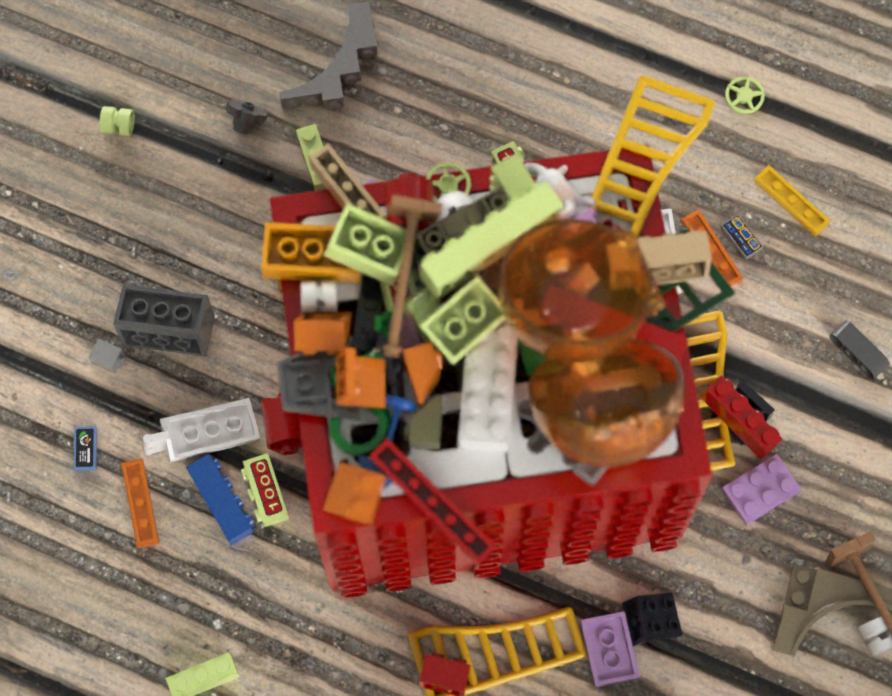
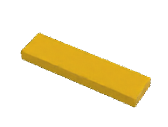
M770 165L754 178V182L814 237L830 223V220Z

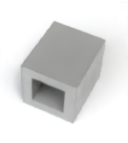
M98 338L89 355V359L92 364L116 373L117 369H121L125 362V354L121 348Z

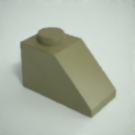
M437 395L411 417L410 425H405L404 440H409V448L439 450L443 395Z

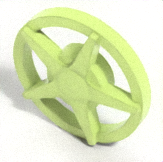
M750 77L734 79L729 83L725 92L728 106L740 114H750L757 111L762 106L765 96L761 84ZM746 81L745 87L738 88L733 86L738 82ZM749 82L754 84L759 91H752L749 88ZM730 89L737 93L736 100L733 103L729 98ZM761 95L759 104L753 107L751 102L753 97ZM738 103L747 104L750 109H740L735 105Z
M440 163L433 167L427 175L426 179L430 180L437 170L443 168V176L439 181H432L434 187H439V190L442 192L441 196L451 192H459L457 190L458 183L465 178L467 181L465 193L468 195L470 192L471 181L469 174L462 166L456 163ZM446 167L455 168L462 172L463 175L455 177L448 174ZM434 196V202H437L438 199Z

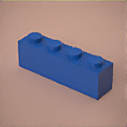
M208 454L188 465L186 468L230 545L232 546L253 534L254 531L251 526L255 524L249 513L244 515L241 507L244 505L239 496H233L230 489L233 486L228 477L223 478L219 471L222 470V467L217 458L212 460Z

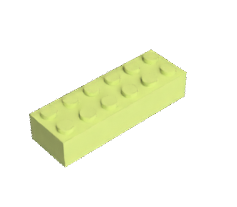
M547 181L541 185L539 183L532 185L526 190V195L520 199L514 197L505 204V209L499 213L497 210L491 212L485 217L484 223L479 226L476 224L470 226L464 231V236L458 240L452 238L443 245V250L437 254L431 252L422 259L423 263L420 265L419 277L436 301L560 219L564 205Z

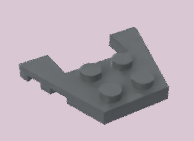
M349 338V344H348V347H347V348H351L350 338ZM317 351L316 354L311 355L300 352L277 363L283 411L355 421L361 420L359 407L336 405V399H331L326 360L336 358L337 355H329L327 351Z

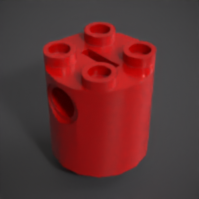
M403 173L399 178L393 179L385 185L387 221L401 228H407L408 219L388 215L392 195L434 202L433 182L429 179L418 177L416 173ZM418 221L416 234L435 223Z
M281 393L276 398L262 399L261 407L267 449L281 455L298 453V449L303 447L298 413L283 411Z

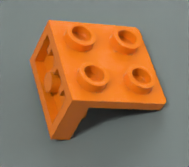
M345 348L336 356V405L383 409L386 406L385 360L356 357L355 348Z

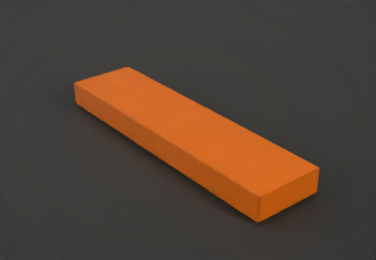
M698 209L683 217L680 222L684 228L688 227L691 231H707L712 257L711 261L729 285L732 287L743 281V276L701 211Z
M142 458L121 463L137 548L160 544L144 460Z

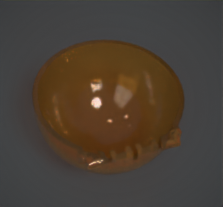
M561 219L537 225L524 232L511 244L501 265L499 296L502 310L509 326L516 336L531 350L543 357L568 364L590 363L617 353L634 339L643 327L647 317L657 314V310L663 308L665 302L659 289H657V284L648 268L642 250L639 248L640 246L634 232H625L623 228L614 230L592 221Z
M598 339L570 346L546 359L531 376L528 393L536 424L544 437L556 450L568 458L585 465L613 468L633 464L646 458L667 440L682 413L684 376L682 367L677 359L657 345L635 339Z

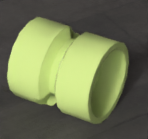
M103 106L100 114V132L105 134L117 132L118 135L131 136L134 128V110L121 108L117 111L116 107Z

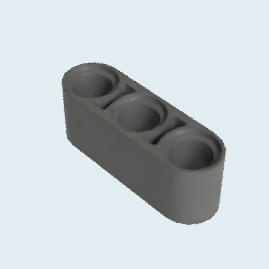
M847 320L829 335L831 341L871 379H875L890 365L887 357Z

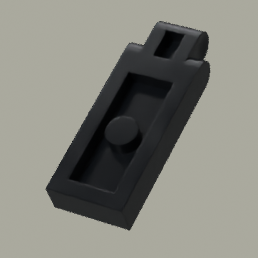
M377 332L382 358L385 360V372L387 382L390 384L391 393L402 398L405 395L404 363L399 357L395 358L384 355L383 346L388 345L389 338H384L383 332Z

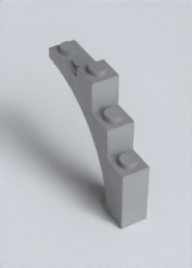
M369 2L349 5L347 36L335 60L311 81L296 88L279 92L282 108L293 109L299 105L307 104L311 106L319 102H323L324 109L330 110L345 106L341 83L353 84L361 80L358 58H371L373 55H377Z

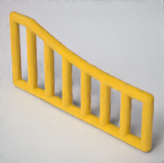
M641 75L638 78L591 197L595 200L594 207L596 210L633 223L629 235L622 234L619 240L632 241L638 239L652 203L667 175L690 144L707 126L715 106L713 99L645 75ZM645 86L704 106L700 118L641 98ZM637 107H641L694 127L686 136L633 117ZM629 127L679 145L670 155L625 139ZM621 148L664 162L658 173H654L617 160ZM613 168L652 182L647 194L610 181L609 178ZM606 189L642 202L638 213L635 214L601 202L604 190Z
M719 310L704 313L685 325L716 320L718 332L690 337L688 340V347L719 340L717 353L690 359L692 367L716 362L715 375L694 379L696 387L711 385L721 375L724 377L728 333L723 313ZM702 399L698 400L700 408L709 407ZM719 416L702 420L704 429L719 426L721 438L706 441L707 448L710 450L723 447L726 458L710 462L712 471L733 467L736 462L728 426Z
M571 607L502 624L483 626L432 625L408 634L419 675H421L424 657L418 639L431 635L436 653L445 655L444 659H447L440 634L455 636L461 658L467 661L466 664L470 665L469 685H467L465 695L577 661L587 656V651ZM563 617L567 619L577 650L565 655L553 622ZM543 623L545 624L556 657L546 661H542L531 627ZM523 629L534 662L533 665L521 668L509 631ZM501 633L513 671L499 674L487 634ZM464 635H478L491 678L478 682ZM424 689L426 696H453L444 693L435 695L434 691Z

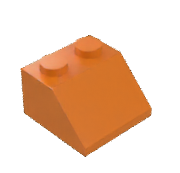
M352 312L301 313L294 321L295 351H302V354L306 355L316 354L317 351H327L329 355H338L349 344Z
M432 342L403 350L404 366L416 404H418V410L426 405L440 379L439 371L443 370L440 351L438 348L434 349Z
M339 462L323 510L372 526L387 477Z

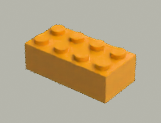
M265 223L261 268L264 279L361 283L362 273L324 256L336 226Z

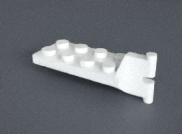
M249 398L160 419L162 432L151 435L146 434L143 437L145 455L149 456L152 453L166 450L170 462L260 441L259 431Z

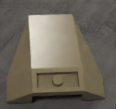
M501 186L419 232L416 236L427 255L431 252L437 254L444 249L443 245L452 238L458 240L464 236V231L474 224L479 226L484 223L485 217L491 212L497 210L499 213L505 209V204L510 199ZM522 245L476 274L500 302L529 286Z

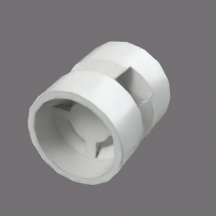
M302 281V313H316L318 309H321L323 313H337V281H323L321 285H318L316 281Z
M882 617L876 618L858 628L863 640H868L867 648L872 657L892 649V634L889 633V629Z

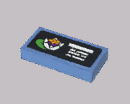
M74 427V471L97 470V427Z

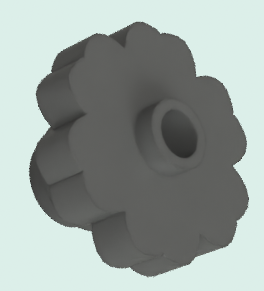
M231 99L227 101L225 109L228 114L234 117L232 122L234 131L249 134L254 123L263 124L266 122L268 114L262 107L242 100L236 101Z

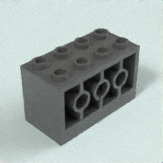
M123 284L113 324L123 346L207 356L215 316L208 295Z

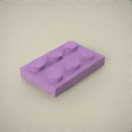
M778 454L721 489L746 526L802 491Z
M625 611L580 621L595 688L640 678Z

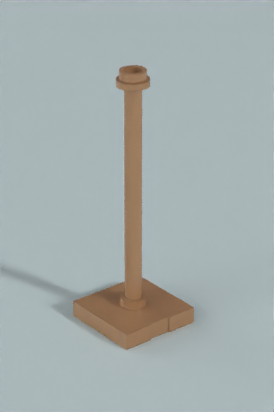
M392 195L388 215L405 217L408 219L389 341L388 345L383 346L385 356L398 358L399 353L402 351V348L398 347L417 223L421 220L436 223L441 214L443 203Z
M872 531L831 549L825 562L829 569L846 561L852 562L892 634V616L859 558L861 554L869 551L876 539Z

